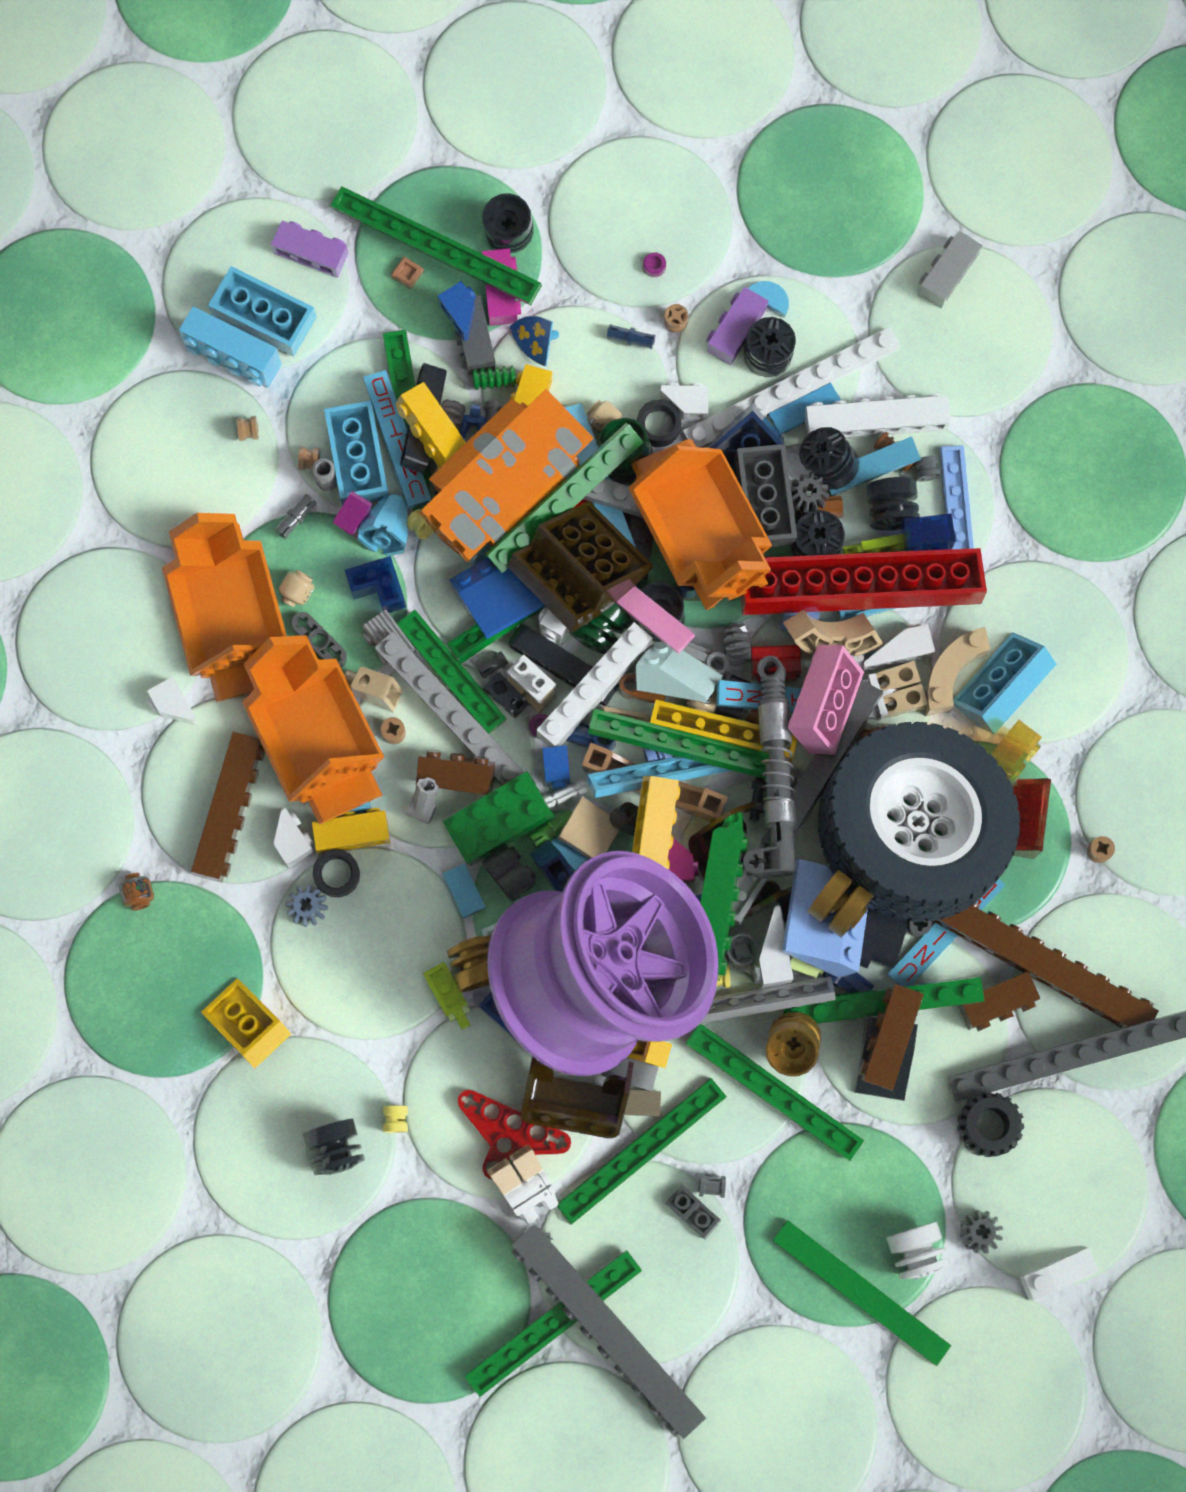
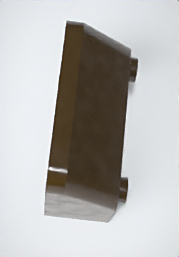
M755 801L728 810L689 838V851L693 854L694 860L698 861V868L704 879L713 831L718 827H722L727 817L737 812L745 814L756 806ZM743 819V831L746 835L747 826ZM742 853L741 862H743L746 853ZM768 880L743 920L777 904L791 895L792 887L781 891L776 882Z
M532 1056L521 1118L533 1125L607 1139L615 1138L620 1134L630 1093L634 1062L629 1061L625 1077L619 1075L609 1076L604 1079L603 1086L553 1077L554 1069L537 1061Z

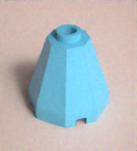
M397 494L383 496L361 522L358 540L371 551L377 552L378 548L384 550L383 554L387 556L404 553L407 544L408 526L407 503Z

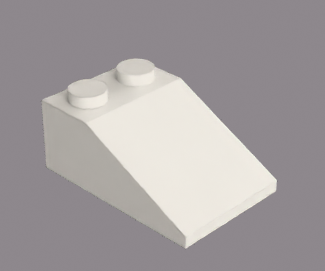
M775 906L771 912L756 967L752 970L754 983L759 984L760 989L786 985L793 981L789 954L782 952L785 931L780 906Z

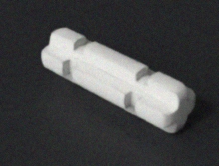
M580 779L574 782V785H567L554 791L553 795L548 794L544 798L551 809L555 807V804L560 805L575 798L577 794L586 793L588 787L585 781Z

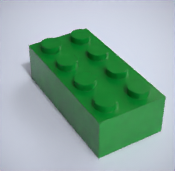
M526 771L442 822L466 864L472 866L493 854L503 845L510 844L555 816L531 774Z

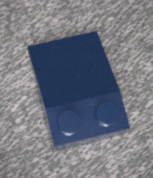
M752 403L708 447L722 450L736 476L734 456L738 448L784 444V437Z

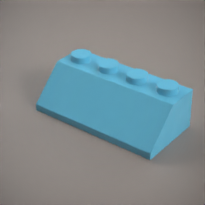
M1012 632L953 698L954 706L978 727L995 734L1057 664L1045 646Z

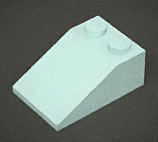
M664 642L653 643L636 664L637 690L706 702L716 689L717 682L722 680L720 673L683 650L679 654L676 653Z

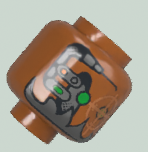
M139 873L126 875L125 881L119 885L123 905L131 908V911L149 907L150 902L154 899L150 879L146 876H140Z

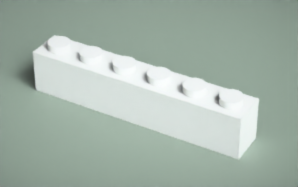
M937 393L922 398L910 395L896 400L892 397H885L879 401L861 399L856 401V403H847L846 401H837L832 405L813 403L806 406L804 412L806 436L821 427H832L838 429L845 438L881 436L885 432H888L889 435L945 431L951 423L948 396H940Z
M634 622L537 729V736L549 747L561 746L652 645V637Z

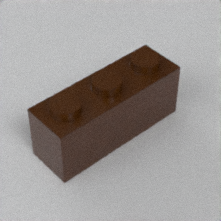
M426 750V753L418 757L416 784L419 779L429 777L434 779L436 785L441 789L487 795L493 790L495 762H489L487 757L475 756L474 759H467L464 754L450 753V756L441 755V751Z
M1025 972L983 990L984 1002L961 1004L958 1006L969 1030L976 1028L979 1032L990 1027V1021L999 1018L1000 1022L1013 1017L1012 1012L1021 1008L1022 1012L1036 1007L1035 1002L1041 998L1029 972Z

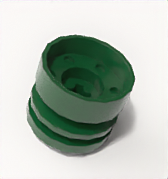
M625 417L615 419L605 425L598 437V448L625 423L629 424L643 443L618 465L610 475L618 480L632 481L637 476L631 465L635 461L653 454V449L643 425L635 419Z
M614 603L595 619L571 633L568 629L567 631L585 647L601 654H606L612 645L618 641L613 632L623 634L631 617Z

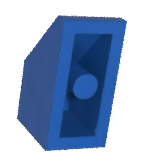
M460 281L438 295V304L465 342L469 339L475 312L474 299H476V295L470 286L465 287L463 282Z
M567 745L542 748L546 786L551 785L552 789L566 787L565 784L570 783Z

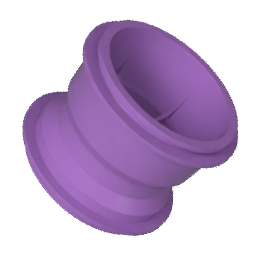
M613 851L600 854L583 863L570 877L563 892H535L522 897L506 909L499 918L491 936L488 950V976L492 996L504 1024L517 1042L529 1054L556 1071L575 1076H590L606 1072L624 1061L635 1047L638 1039L650 1042L669 1041L693 1030L708 1013L715 996L718 980V952L714 933L703 907L680 878L661 864L643 855L632 852Z

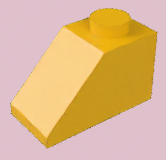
M638 1039L627 1058L666 1068L672 1044L664 1041L650 1042Z

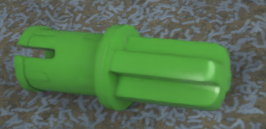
M566 811L551 822H545V826L528 836L530 841L540 837L539 840L532 843L537 849L547 840L553 837L557 838L571 812Z

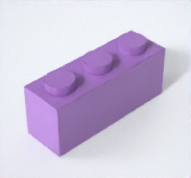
M282 220L271 243L273 254L336 278L339 277L349 254L347 245L341 239H330L314 229L309 231L294 221H289L288 223Z
M746 287L743 288L741 293L736 292L730 302L732 307L728 312L724 311L718 321L719 327L716 331L712 330L706 339L708 343L707 352L731 366L746 343L748 330L754 322L762 318L767 310L769 300Z

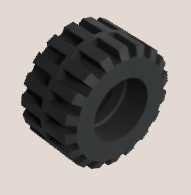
M990 1092L970 1099L960 1110L962 1111L961 1115L957 1119L959 1121L957 1130L961 1134V1141L966 1143L965 1147L968 1150H973L974 1154L978 1156L996 1157L1010 1152L1011 1149L1018 1145L1017 1142L1023 1136L1021 1132L1024 1129V1123H1022L1021 1119L1024 1117L1017 1110L1019 1106L1011 1102V1098L1008 1096L1003 1097L1000 1093L992 1094ZM992 1110L1001 1116L1004 1130L998 1139L988 1140L980 1134L977 1128V1119L983 1111Z

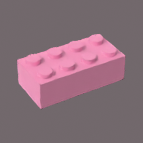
M843 645L817 646L807 676L804 679L801 693L797 698L793 715L789 720L788 729L809 754L835 755L864 671Z

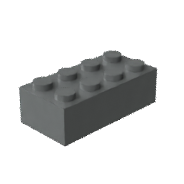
M785 444L738 448L734 456L737 480L772 544L771 547L793 545L797 539Z

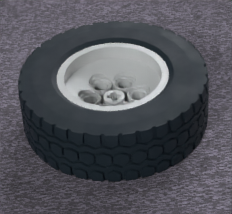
M903 722L897 726L893 724L882 729L880 728L864 737L849 750L824 789L818 813V833H820L821 848H824L823 855L826 862L830 863L829 868L833 874L839 870L852 879L851 885L848 888L851 891L849 894L859 886L871 893L873 897L867 907L872 910H878L880 914L888 917L891 915L894 919L903 921L909 919L911 922H922L923 920L925 922L936 921L940 918L944 919L954 916L980 900L1001 877L1012 860L1020 826H1018L1020 823L1019 810H1017L1018 802L1016 795H1013L1014 789L1010 780L1006 779L1007 775L1003 768L997 765V760L990 753L987 754L984 747L978 742L976 744L972 742L973 739L967 735L958 734L959 731L949 727L943 728V725L934 723L927 725V722H914L913 724L911 722ZM903 800L909 801L912 806L906 805ZM927 807L932 808L935 811V814L929 812ZM887 815L893 816L896 822L891 821ZM934 829L939 830L943 836L937 835ZM895 838L901 839L903 845L897 843ZM918 845L924 846L927 852L922 851Z

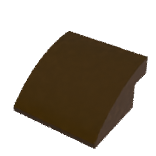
M588 501L539 525L531 544L513 553L507 567L572 633L595 619L621 599L652 570L653 565Z

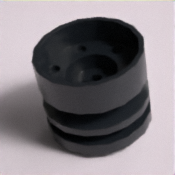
M511 193L499 194L491 198L485 205L482 213L483 226L490 245L496 250L510 249L511 253H517L525 249L531 242L534 234L531 210L527 202L520 196ZM509 225H513L512 227H510V230H506V228H508Z
M765 317L754 322L750 327L744 348V359L748 368L756 375L766 378L777 377L790 366L796 344L795 332L790 324L780 318Z
M832 427L818 428L809 433L800 445L799 458L801 464L809 474H814V480L822 477L821 485L827 484L828 490H837L845 487L855 478L860 463L858 455L838 429Z
M888 477L873 481L867 485V500L870 505L874 506L869 510V516L872 517L870 519V527L872 529L893 531L907 529L920 523L919 505L913 502L918 497L915 479L909 477Z
M815 510L808 512L800 518L796 525L797 539L791 545L793 556L840 554L845 537L843 524L837 516L828 511ZM820 534L823 535V538H821V537L818 538V539L815 538V535H817V536L820 535Z
M656 582L646 585L640 590L684 625V600L675 587L664 582ZM635 620V623L652 637L653 642H663Z
M353 1118L326 1124L303 1133L307 1150L319 1149L320 1154L310 1159L311 1163H323V1165L313 1169L315 1176L341 1173L365 1161L364 1154L352 1156V1152L362 1148L361 1144L349 1145L348 1140L358 1135Z

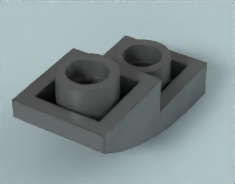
M626 1057L616 1067L600 1075L606 1078L612 1075L625 1077L629 1061L634 1062L631 1085L652 1091L659 1067Z
M683 1185L665 1203L704 1240L721 1223V1219Z

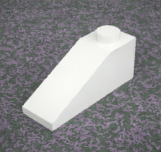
M921 623L908 625L907 629H904L867 659L861 669L864 672L911 661L932 658L935 648L929 625L921 626Z
M1086 1248L1021 1275L1019 1278L1028 1299L1035 1301L1099 1272L1090 1249Z

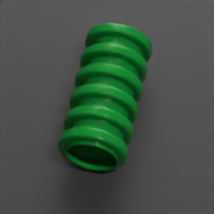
M510 365V368L503 366V369L495 367L494 370L491 367L488 370L481 368V371L473 369L472 372L475 390H479L481 387L483 390L486 387L493 389V386L501 388L502 385L505 388L508 385L515 387L516 384L515 367L513 365Z

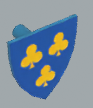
M525 316L516 320L509 326L514 340L528 358L547 367L550 341L559 338L558 331L552 330L553 321L539 316Z

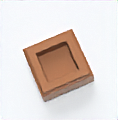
M404 256L392 272L391 277L407 288L412 289L423 274L424 268Z

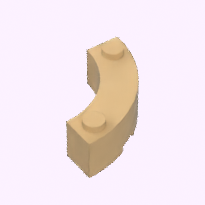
M802 610L783 622L796 644L811 655L812 653L815 654L818 645H843L850 654L858 656L883 644L863 612L844 621L823 622L812 618L805 610Z
M985 627L975 629L960 636L940 655L930 673L925 688V696L928 702V706L925 709L926 716L950 712L953 708V686L958 673L969 663L986 657L990 651Z

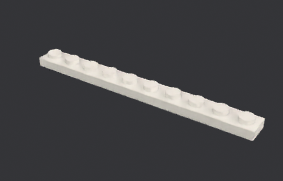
M888 327L683 430V435L686 440H693L696 447L705 448L752 403L767 417L769 413L900 350L901 345L891 328Z

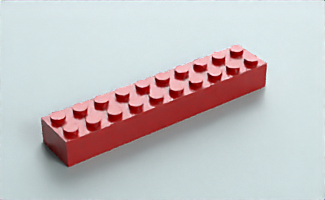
M981 548L765 558L771 569L764 575L768 584L760 588L759 586H751L746 590L747 593L741 595L740 598L742 615L799 613L802 610H805V612L975 605L982 604L987 593Z

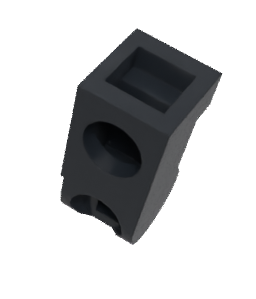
M500 672L483 687V691L501 705L513 718H517L529 705L521 693Z

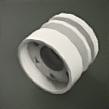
M937 1222L886 1237L891 1254L903 1253L904 1255L903 1259L895 1263V1267L904 1265L908 1267V1270L898 1273L900 1280L922 1278L937 1273L945 1266L951 1264L949 1258L937 1260L936 1255L946 1252V1248H933L932 1243L942 1238Z

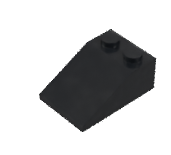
M868 1016L864 1023L855 1093L905 1101L918 1024L913 1026L892 1091L861 1081L863 1075L859 1074L863 1060H868L870 1051L867 1050L870 1037H875L878 1027L875 1026L876 1017Z

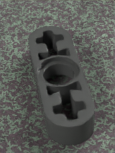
M299 612L293 616L291 621L293 630L298 636L309 634L308 640L314 652L321 659H332L331 654L327 651L330 647L336 655L341 653V661L338 662L340 667L342 668L346 665L347 654L345 650L310 614ZM300 619L302 621L308 620L307 625L312 630L310 634L304 627L298 628V621ZM319 634L326 637V643L321 647L313 644V638Z

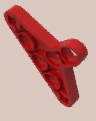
M465 1090L458 1096V1106L491 1146L482 1166L483 1173L488 1179L493 1180L486 1170L489 1162L497 1161L499 1163L505 1158L510 1161L509 1156L529 1144L535 1156L565 1154L571 1147L570 1136L559 1129L542 1126L545 1134L539 1140L533 1139L530 1135V1130L535 1125L529 1124L523 1119L518 1129H511L507 1125L508 1118L512 1115H518L521 1118V1112L478 1092ZM469 1095H473V1100L479 1104L481 1099L486 1100L481 1106L480 1115L475 1113L478 1109L473 1105H470L469 1108L464 1107L463 1097L468 1098ZM488 1105H496L499 1109L498 1116L494 1119L487 1118L484 1113L485 1108ZM549 1130L554 1131L551 1136L559 1139L560 1136L565 1137L566 1148L561 1147L560 1150H557L555 1148L556 1144L550 1140L548 1146L543 1144L548 1138ZM501 1138H507L511 1141V1149L508 1152L503 1153L497 1149V1142Z

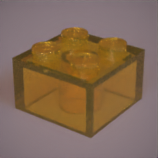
M1019 719L991 754L997 760V765L1001 766L1005 771L1006 779H1011L1012 781L1026 767L1023 761L1029 762L1041 747L1038 742L1042 736Z

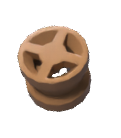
M673 304L666 309L664 317L666 329L670 332L678 333L686 328L688 319L686 308L680 304Z
M251 416L249 419L237 418L239 441H245L247 438L259 439L256 416Z
M300 447L298 469L304 471L307 468L313 471V465L320 459V448L308 450L306 447Z
M390 717L381 724L380 730L385 742L396 745L404 740L406 730L404 723L400 719Z
M1106 836L1095 838L1087 847L1088 857L1095 863L1106 862L1115 852L1114 842Z

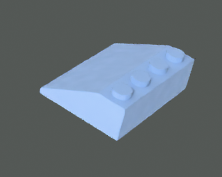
M801 859L797 860L782 952L838 978L859 972L867 912L854 929L850 928L842 938L829 929V924L836 911L833 914L830 913L822 922H819L807 913L814 900L834 874L829 866Z

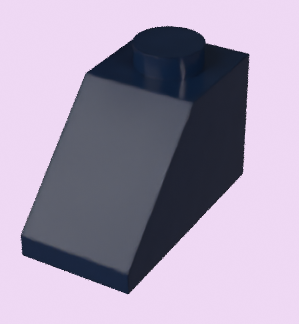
M547 840L529 855L553 889L563 892L574 872L562 853L550 840Z

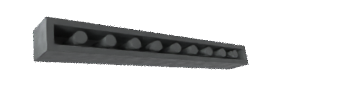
M535 1223L529 1226L511 1243L514 1247L511 1251L521 1263L525 1260L532 1267L528 1271L537 1282L542 1279L548 1285L545 1291L555 1302L558 1299L563 1302L565 1307L562 1310L572 1321L575 1318L578 1319L583 1325L579 1328L589 1340L594 1338L600 1344L597 1350L606 1360L611 1357L617 1365L613 1368L623 1379L627 1376L634 1383L631 1388L640 1398L644 1395L651 1402L648 1407L657 1418L662 1415L668 1421L665 1427L674 1437L680 1435L685 1439L706 1419L698 1407Z

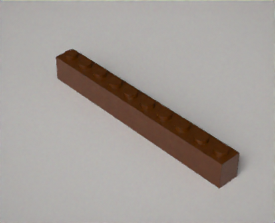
M977 903L954 916L932 921L1022 973L1029 972L1031 978L1120 1028L1155 1019L1159 1010L1153 1007L1154 1004L1145 998H1140L1139 1000L1131 995L1132 991L1121 985L1116 987L1109 983L1110 979L1100 973L1093 974L1088 971L1089 967L1084 963L1070 961L1066 958L1067 955L1056 948H1053V950L1044 946L1045 942L1035 936L1030 938L1024 935L1020 927L1014 924L1008 926L1001 922L1002 918L990 911L985 913L980 910V906Z

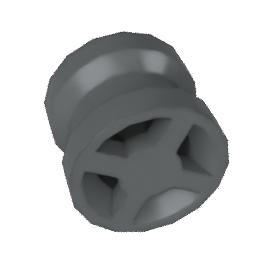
M936 456L921 457V460L913 463L914 468L918 471L917 480L919 482L931 481L940 477V470L936 467Z

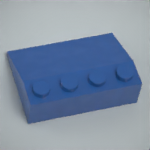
M488 557L449 579L457 599L486 639L545 606L509 568L501 573Z

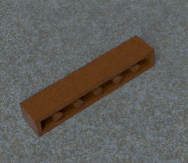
M232 732L192 865L191 873L194 876L223 883L224 877L228 878L231 863L228 862L231 854H235L237 850L238 830L242 831L245 817L242 815L245 807H249L252 799V793H249L252 784H256L259 770H256L258 761H262L265 755V750L259 738Z

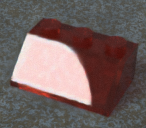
M1049 778L1017 779L1012 786L1014 789L1013 795H1016L1018 802L1017 810H1019L1020 823L1018 825L1020 826L1019 838L1013 856L1035 859L1043 851L1051 779Z

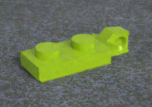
M907 533L861 541L860 544L843 547L842 553L903 552L908 547L910 539Z
M445 962L422 973L450 1022L457 1020L462 1031L470 1027L471 1024L465 1015L470 1012L469 1005L462 992H459L457 983Z

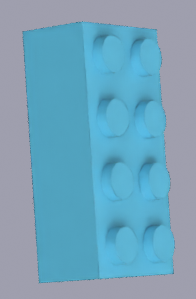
M232 266L208 304L212 316L293 357L296 355L317 318L313 306Z
M194 306L179 329L188 352L195 356L201 354L207 357V360L215 366L221 364L227 367V370L235 376L240 377V375L249 378L248 381L257 387L263 385L269 388L282 365L276 347Z
M371 400L324 409L342 506L352 491L369 502L380 501L383 496L389 495Z

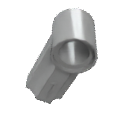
M691 642L684 648L683 651L712 668L711 662L720 661L723 664V668L715 671L720 673L722 677L725 675L729 663L725 654L712 652Z
M429 777L419 779L414 796L407 808L406 816L430 824L437 807L435 799L439 788L434 779Z

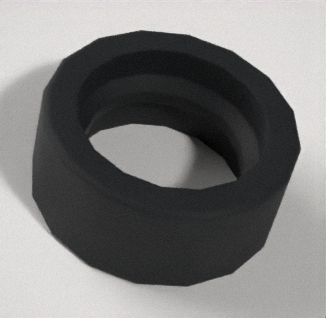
M662 399L652 400L639 410L637 421L643 425L647 432L651 446L666 447L678 438L682 425L681 414L671 402ZM654 411L665 412L673 420L672 430L664 436L652 435L645 427L646 417Z
M332 849L326 851L317 858L313 865L312 875L314 882L321 892L329 897L340 898L349 895L356 889L360 881V869L357 861L350 853L344 850ZM334 859L343 860L349 865L351 870V877L348 883L339 888L328 886L322 877V870L325 864Z

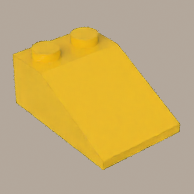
M238 978L201 1011L205 1018L254 1069L291 1035L284 1024Z

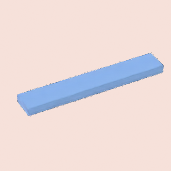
M964 445L940 446L939 453L948 548H974Z

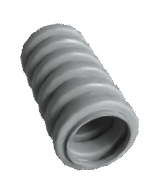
M328 459L316 461L313 465V473L317 486L323 491L333 490L337 486L333 463Z

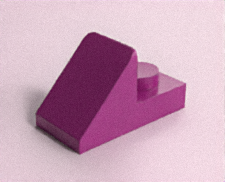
M352 491L336 515L333 523L358 539L360 524L370 513L372 503Z

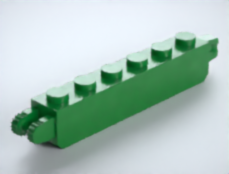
M740 812L727 817L724 820L723 826L713 831L700 903L709 919L716 940L718 952L717 981H720L721 975L725 976L728 962L724 961L725 951H730L732 936H728L730 926L734 927L736 912L732 910L734 902L739 900L740 887H737L738 877L742 878L744 873V864L741 862L742 853H747L749 838H745L743 814Z

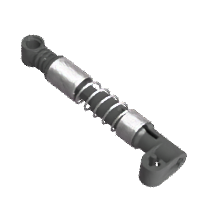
M774 656L762 658L757 667L762 690V697L758 707L760 744L764 746V748H761L762 752H769V759L761 761L762 764H766L765 772L762 776L766 777V785L763 788L766 789L767 797L763 800L767 801L764 804L765 829L769 832V847L750 850L746 853L743 860L746 870L752 876L761 879L790 876L796 873L793 835L797 824L795 802L791 800L795 790L791 788L794 778L790 775L793 765L787 761L793 754L790 750L786 749L792 744L791 731L788 729L790 705L785 696L784 684L787 672L778 658ZM771 667H777L774 674L767 675ZM784 751H787V752L790 753V756H789L788 758H786V759H785V752H784ZM768 856H770L771 869H768L765 865L768 863Z

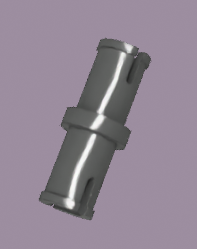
M305 494L293 509L290 508L287 511L288 515L274 529L276 533L280 532V537L287 539L297 525H301L305 521L304 517L317 504L315 500L311 501V496Z

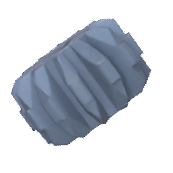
M307 885L306 891L303 892L299 886L297 887L299 895L289 894L294 902H286L287 907L293 908L287 912V915L289 917L295 916L293 920L295 924L302 920L303 927H307L308 920H311L312 924L316 926L317 921L315 917L318 916L322 920L325 918L320 910H328L327 905L321 904L327 898L325 895L319 896L321 892L319 888L312 892L311 885ZM306 901L308 904V901H311L312 909L310 911L306 909V912H304L303 902Z

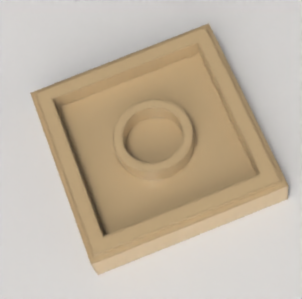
M581 797L557 838L588 859H591L608 851L619 829H616L610 823V814L584 797Z

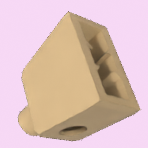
M362 666L358 669L357 673L351 670L346 671L344 676L357 697L394 713L403 690L393 677Z

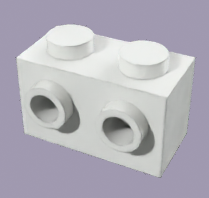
M544 607L538 618L540 633L555 643L556 641L561 644L568 632L567 628L547 607Z

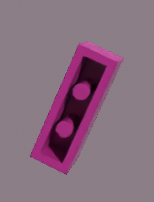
M510 249L482 251L483 255L517 271L516 257H511ZM485 284L490 326L513 324L517 320V315H522L520 300L516 301L515 298Z

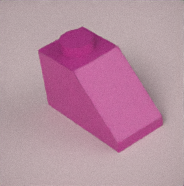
M673 838V845L668 852L667 858L670 862L669 870L684 883H693L694 876L699 874L698 861H693V854Z

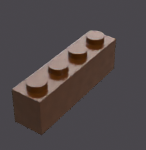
M893 984L891 989H886L882 1001L886 1003L883 1013H878L875 1021V1026L878 1027L875 1037H870L867 1046L870 1054L868 1060H863L859 1074L863 1075L861 1081L893 1091L923 999V993L897 984Z

